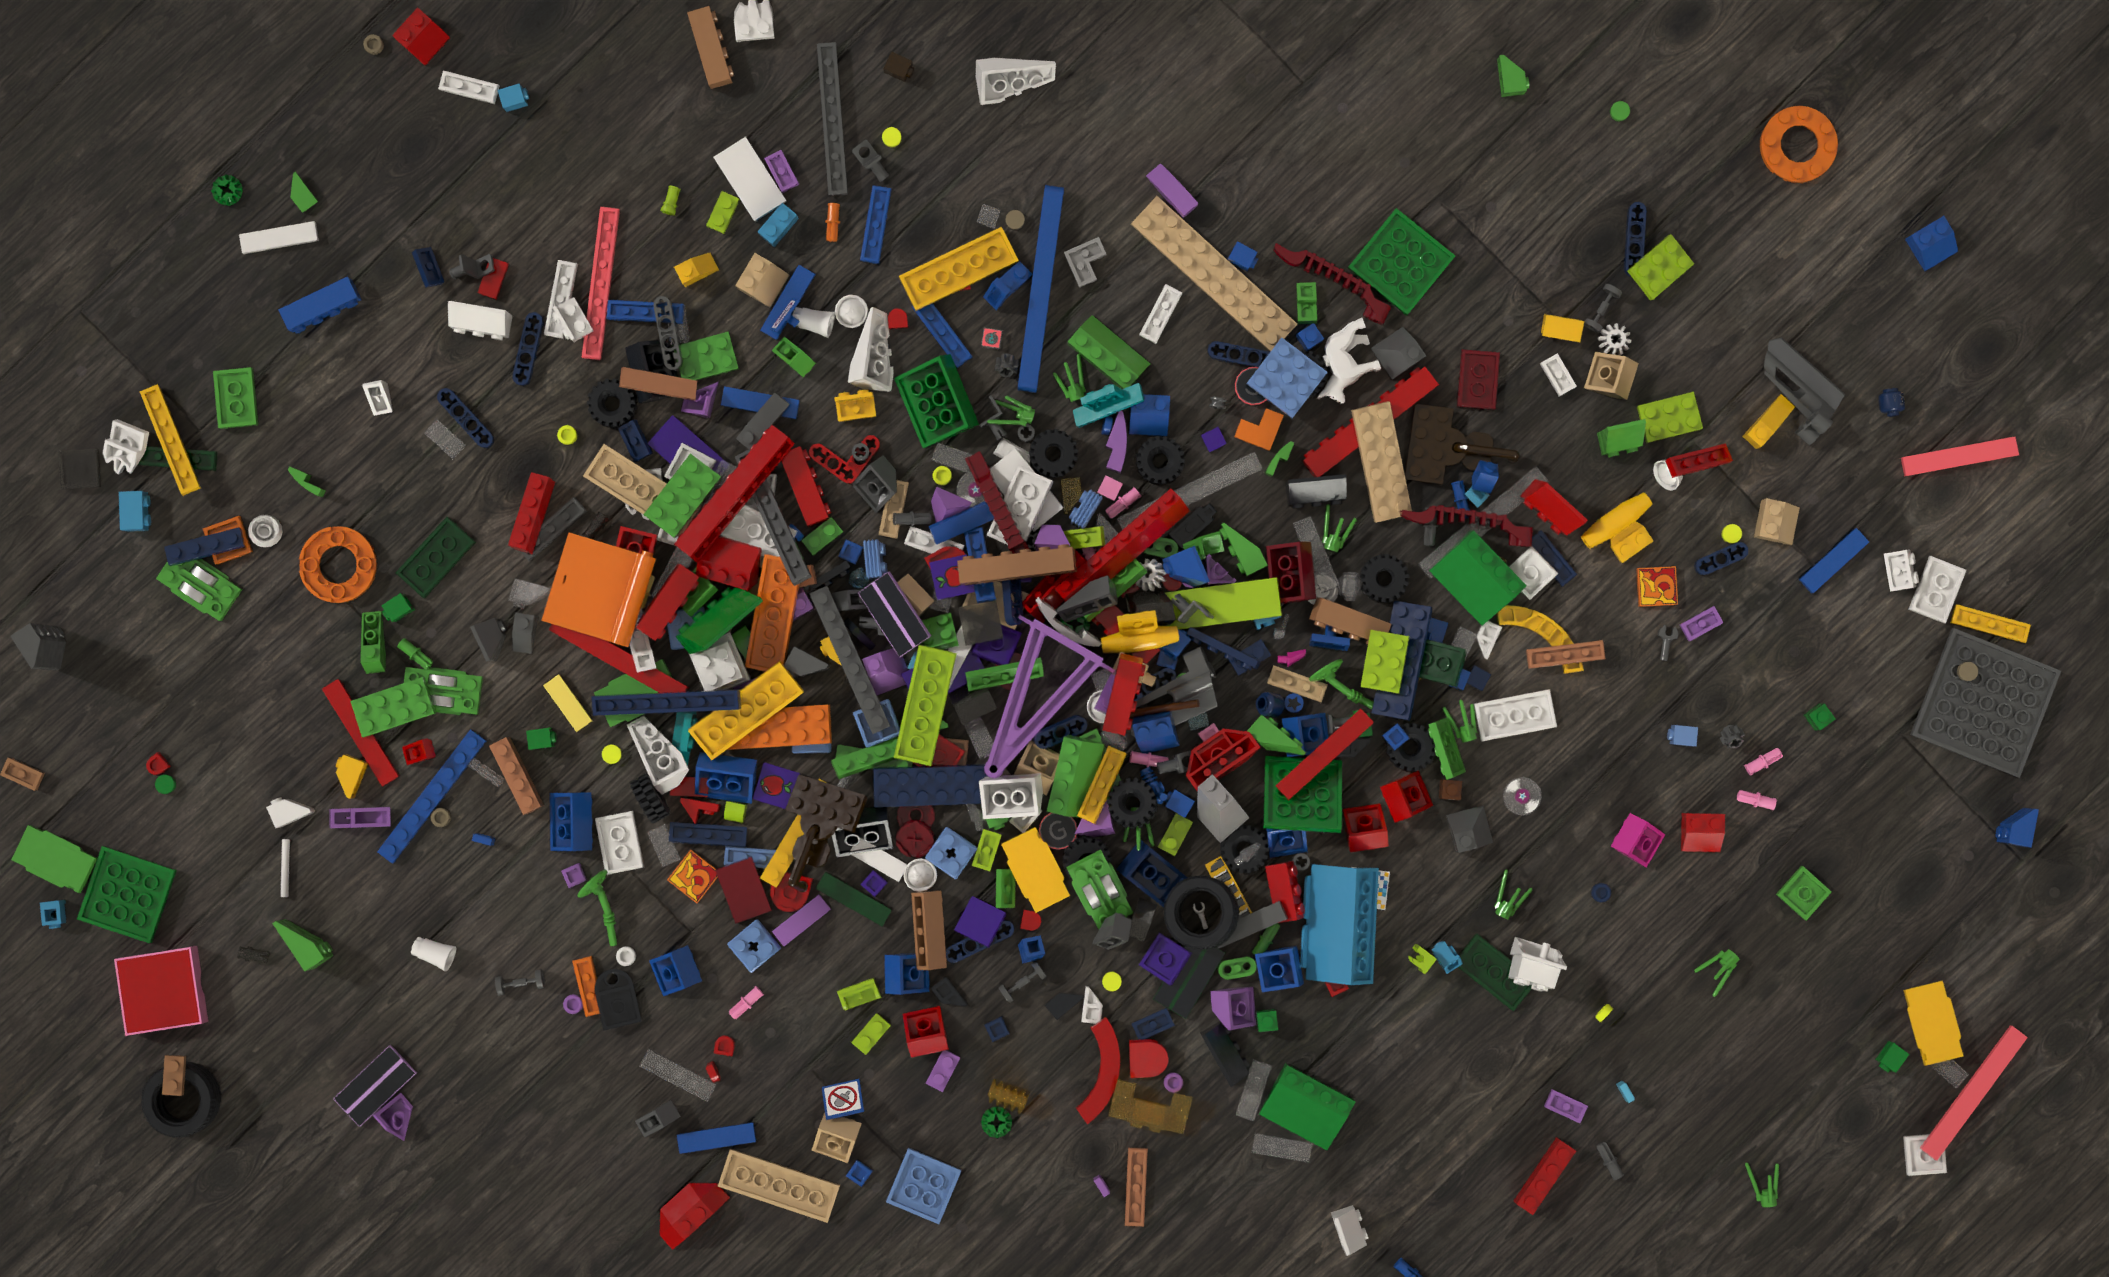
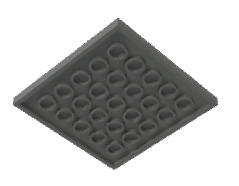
M1952 628L1910 735L2020 778L2061 671ZM1972 662L1977 666L1978 675L1974 680L1963 681L1958 677L1957 668L1961 663Z

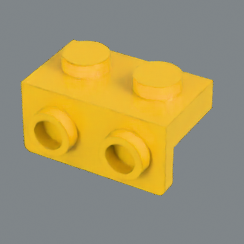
M859 390L854 395H850V392L839 393V397H834L838 422L877 417L874 394L869 392V390Z

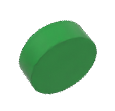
M161 775L155 781V788L159 793L169 794L175 790L176 781L170 775Z

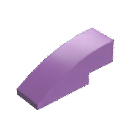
M1159 164L1146 175L1148 180L1166 201L1176 209L1182 218L1198 206V202L1162 164Z
M1123 411L1118 412L1106 444V448L1112 450L1106 469L1121 473L1127 444L1126 423Z
M390 807L329 809V828L391 826Z
M818 895L772 932L781 944L785 946L831 909L823 898Z

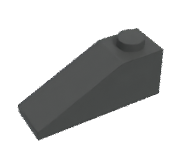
M775 392L747 423L736 439L750 450L761 439L764 431L769 429L771 425L774 426L790 403Z
M1108 575L1093 580L1057 609V613L1066 623L1118 604L1116 586Z

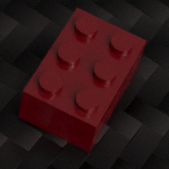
M1292 542L1266 546L1269 578H1278L1281 603L1316 599L1311 542Z

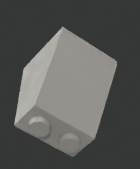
M1213 774L1198 786L1197 817L1221 843L1248 820L1249 817Z

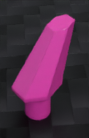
M1306 649L1287 652V656H1278V663H1287V667L1305 657Z

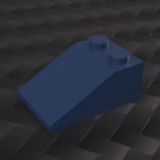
M1142 840L1140 850H1137L1136 844L1116 869L1162 907H1164L1165 900L1172 888L1180 881H1183V879L1188 878Z

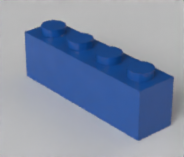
M347 276L278 310L288 331L300 333L310 324L317 325L327 316L333 317L346 307L347 309L355 307L358 304L357 302L362 299L353 280Z

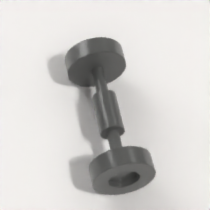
M1605 284L1603 291L1608 296L1598 308L1594 321L1591 319L1584 321V326L1596 333H1600L1603 329L1597 322L1600 316H1603L1606 312L1611 297L1620 298L1622 295L1621 290L1610 284Z
M1037 961L1031 964L1035 972L1028 977L1024 976L1011 989L1007 990L1004 985L999 987L1000 992L1008 1003L1014 1001L1010 993L1017 988L1021 989L1030 982L1031 978L1037 974L1042 980L1047 977Z
M535 970V978L533 979L521 978L509 983H504L502 976L495 977L497 995H505V987L526 986L532 982H536L538 989L545 988L543 970Z

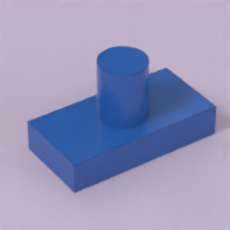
M1326 626L1325 635L1312 633L1309 646L1348 651L1350 638L1336 637L1337 633L1331 631L1332 627Z

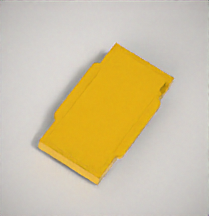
M1036 827L1001 844L1009 859L1007 863L1024 897L1029 899L1035 913L1070 896L1063 882L1064 876L1048 844L1043 842Z
M1943 981L1903 990L1917 1047L1920 1049L1924 1065L1927 1066L1963 1057L1959 1042L1961 1034L1951 999L1946 995Z

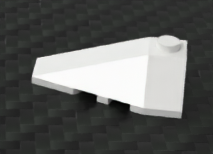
M1005 58L976 60V82L980 104L1000 103L1005 101L1006 97L1014 94L1016 96L1022 94L1021 91L1028 88H1037L1054 81L1055 61Z
M874 307L870 308L852 358L848 383L861 389L890 392L894 372L893 367H890L889 356L892 354L891 349H888L887 338L890 336L887 313Z
M644 716L627 724L653 786L661 795L679 786L689 771L682 753Z

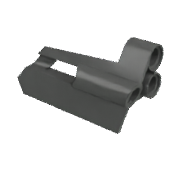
M1782 337L1769 340L1768 351L1764 361V374L1807 418L1798 427L1795 434L1810 446L1820 434H1823L1833 424L1831 417L1845 396V393ZM1776 368H1779L1800 389L1792 391L1776 376Z
M1200 646L1183 654L1189 672L1137 700L1136 709L1147 707L1148 702L1167 693L1172 695L1173 700L1164 704L1198 699L1199 707L1171 711L1176 726L1217 707L1212 679L1216 678V673L1212 664L1208 662L1203 648ZM1132 727V728H1131V735H1132L1133 737H1135L1134 731H1133V727Z

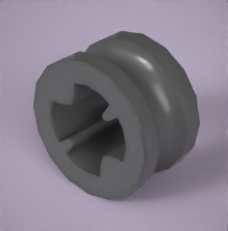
M1210 397L1212 403L1209 404V407L1226 409L1225 402H1227V399Z
M1026 424V426L1019 427L1018 437L1021 441L1029 442L1034 438L1035 431L1031 425ZM1024 428H1028L1032 434L1031 436L1028 435L1029 438H1024L1021 430L1024 431Z
M858 443L852 448V455L856 460L864 461L868 458L870 452L865 444ZM865 448V456L860 455L857 457L856 449Z
M1298 853L1292 859L1297 870H1305L1310 865V859L1304 853ZM1299 856L1302 859L1306 858V863H1304L1305 866L1303 867L1296 865V860L1298 861L1297 858Z

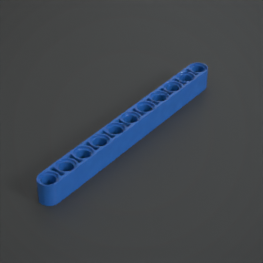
M1045 185L1018 391L1037 393L1064 187Z

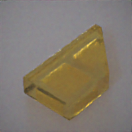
M1080 477L1061 479L1064 515L1070 512L1082 496Z

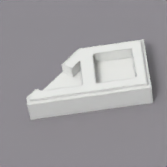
M1487 621L1480 627L1476 636L1484 659H1488L1502 629L1501 626Z
M1086 986L1081 1022L1096 1024L1101 1020L1103 1004L1089 986Z

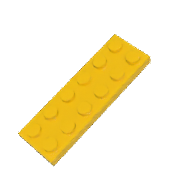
M1000 227L900 275L899 279L915 311H918L1017 263L1019 260L1003 228Z
M779 661L740 690L741 709L712 711L690 727L688 732L708 757L713 760L804 693V690L782 662Z

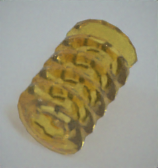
M993 1079L987 1096L989 1097V1103L996 1099V1106L1003 1102L1004 1109L1011 1105L1012 1112L1017 1107L1018 1114H1021L1029 1093L1025 1096L1024 1089L1018 1093V1087L1016 1086L1011 1091L1010 1084L1003 1088L1002 1081L996 1085V1079Z

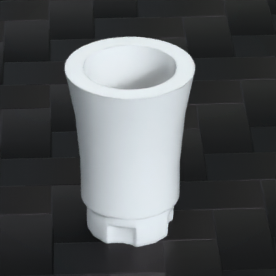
M795 307L792 315L800 321L797 324L799 328L829 338L835 319L834 312Z
M417 937L412 945L411 954L446 972L454 960L456 946Z

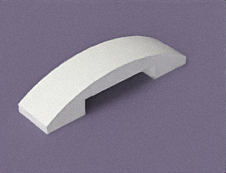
M1037 597L1036 602L1040 611L1060 634L1074 642L1087 646L1099 647L1102 644L1097 637L1084 628L1079 633H1076L1054 617L1057 614L1056 610Z
M641 608V610H640V613H639L637 622H638V620L640 619V617L642 616V613H643V612H642V608ZM635 628L630 642V649L637 673L656 669L648 636Z

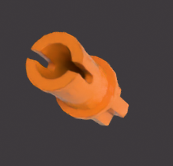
M828 203V215L825 223H827L826 240L829 242H836L838 238V224H840V204Z

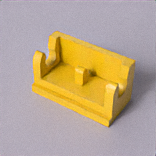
M1544 314L1541 333L1542 336L1580 342L1584 321Z

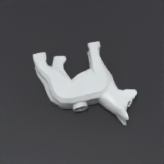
M1363 318L1350 322L1342 330L1334 333L1327 339L1324 347L1325 355L1322 358L1325 366L1330 367L1332 376L1317 399L1327 396L1329 399L1343 405L1345 403V395L1343 393L1345 387L1354 384L1365 373L1381 370L1378 360L1357 365L1348 353L1358 344H1370L1367 335L1355 334L1356 330L1366 328Z

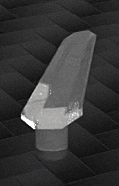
M966 804L971 822L975 821V830H983L982 821L986 819H983V815L974 804Z
M1256 842L1242 850L1240 855L1234 859V862L1238 866L1244 861L1248 862L1261 847V844Z

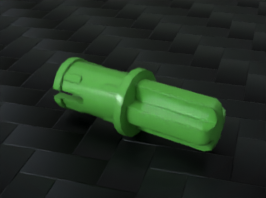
M406 638L399 642L397 648L407 654L410 660H414L426 670L432 666L433 661L421 652V648H416Z
M1278 923L1267 927L1264 933L1259 936L1260 939L1254 950H1252L1253 954L1266 952L1269 945L1273 944L1272 940L1280 929Z

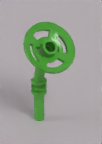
M1342 659L1326 665L1309 678L1310 682L1325 679L1326 682H1329L1346 695L1348 700L1356 704L1360 703L1370 709L1373 708V701L1363 697L1362 693L1354 689L1350 690L1335 678V672L1341 666Z
M605 869L588 881L577 896L582 898L591 893L598 895L604 911L603 920L604 925L607 926L609 945L616 946L614 912L610 908L607 896L603 890L604 887L601 885L608 873Z

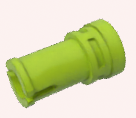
M669 186L666 200L663 202L660 211L664 214L675 216L676 203L681 189Z

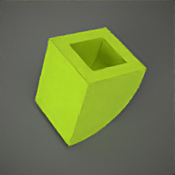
M726 801L724 819L744 823L747 804Z

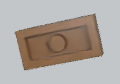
M8 757L0 775L37 791L45 773Z
M165 1055L162 1095H184L186 1056Z

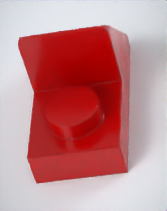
M428 738L402 747L407 765L436 757L432 741Z
M684 797L680 798L681 804L695 824L698 823L700 809L703 810L702 813L714 815V812L720 811L721 804Z

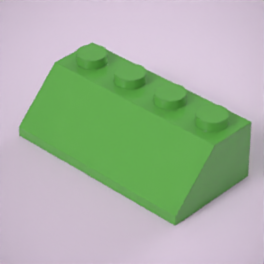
M1093 315L1079 327L1068 341V345L1121 389L1134 385L1150 365L1147 360Z
M1072 735L1064 736L1047 812L1080 818L1077 814L1101 763L1105 747L1104 743Z

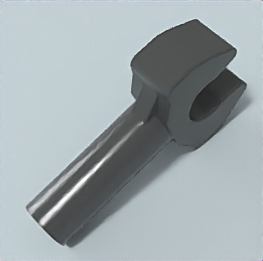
M1663 625L1658 630V636L1663 640L1660 656L1662 661L1668 660L1670 643L1673 639L1678 638L1676 627H1672L1670 636H1667L1665 633L1666 625Z

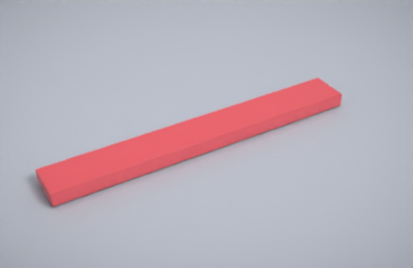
M600 207L586 317L594 331L584 336L582 358L602 360L607 305L610 296L620 209Z
M2009 1026L1921 1145L1920 1149L1936 1161L1939 1159L2028 1037L2015 1027Z

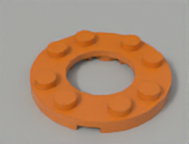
M1806 106L1789 107L1775 114L1766 124L1760 138V152L1767 168L1783 180L1791 183L1809 182L1820 177L1832 165L1838 149L1837 134L1830 120L1818 110ZM1793 126H1804L1816 136L1817 151L1806 162L1789 160L1781 149L1783 134Z
M327 527L316 532L306 541L299 557V573L303 584L314 596L327 602L345 603L355 600L369 589L376 575L377 559L372 545L361 533L347 527ZM335 546H342L351 550L357 562L356 572L352 578L339 584L331 583L325 579L320 570L321 557L325 551Z

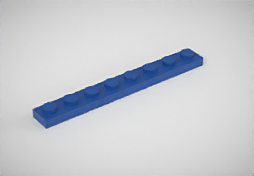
M472 729L469 730L377 851L381 856L392 864L397 860L487 740Z

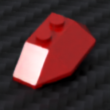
M1223 728L1191 750L1186 777L1198 792V786L1212 774L1218 781L1248 761L1261 747L1250 732Z
M718 1183L687 1184L660 1209V1236L673 1250L711 1217L730 1196L723 1188L718 1187Z

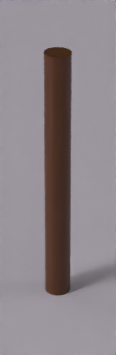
M1196 699L1135 709V712L1130 713V718L1199 707L1200 703Z

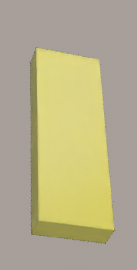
M560 674L543 685L576 732L593 721Z

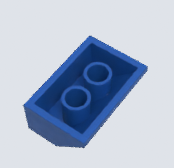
M700 752L696 764L695 794L708 796L706 798L752 804L757 760L719 755L711 760L706 753ZM701 778H708V794L699 793Z
M591 792L550 793V851L592 850L593 820Z

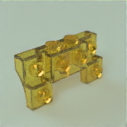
M1117 1079L1108 1113L1109 1117L1130 1122V1126L1141 1128L1142 1125L1147 1126L1153 1132L1160 1133V1130H1167L1184 1134L1192 1096L1173 1092L1171 1105L1168 1106L1133 1097L1136 1083Z

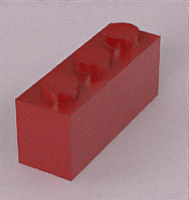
M1288 861L1265 866L1272 904L1281 901L1288 919L1279 923L1304 918L1305 907L1301 903V887L1297 882L1296 876L1298 871L1294 862Z

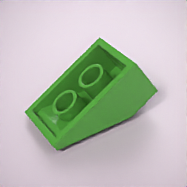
M1646 420L1615 425L1598 432L1597 436L1601 454L1608 455V458L1618 456L1620 451L1626 450L1627 453L1638 451V447L1643 446Z
M287 919L272 923L304 971L315 969L333 956L331 953L333 950L328 942H324L319 937Z

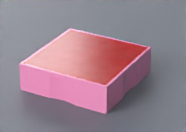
M197 946L114 959L125 1036L208 1022L205 995L201 986V968Z

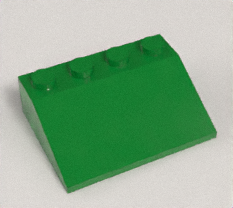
M951 354L940 355L894 378L922 448L939 443L979 425Z
M1474 530L1469 531L1429 570L1481 626L1511 602L1527 586Z
M728 587L721 593L722 597L719 600L714 599L707 605L708 609L705 612H698L692 618L694 620L689 625L686 623L679 628L678 631L680 633L675 637L689 654L705 651L762 603L763 600L737 587L731 589Z
M1285 1063L1259 1115L1328 1150L1356 1101Z

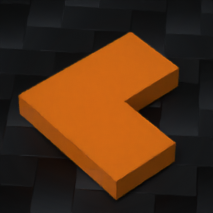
M1266 408L1259 426L1241 419L1234 438L1270 451L1284 415Z

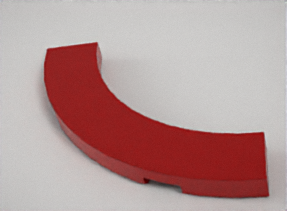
M1104 1017L1090 1027L1100 1051V1068L1094 1088L1087 1098L1076 1107L1087 1124L1095 1119L1107 1105L1119 1077V1045L1107 1017Z

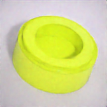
M889 127L884 130L882 140L886 146L896 147L901 142V133L898 129Z
M569 425L562 426L557 433L559 441L565 445L573 444L578 436L575 428Z
M939 466L933 471V479L936 484L944 486L951 481L952 473L949 468Z
M1730 524L1723 528L1721 535L1726 543L1733 544L1741 539L1742 531L1739 526Z
M607 745L602 751L603 760L609 764L619 762L622 757V751L616 745Z
M1108 972L1103 976L1102 984L1106 990L1116 991L1121 986L1122 981L1118 973Z
M1606 1004L1595 1015V1018L1599 1022L1603 1021L1613 1008Z

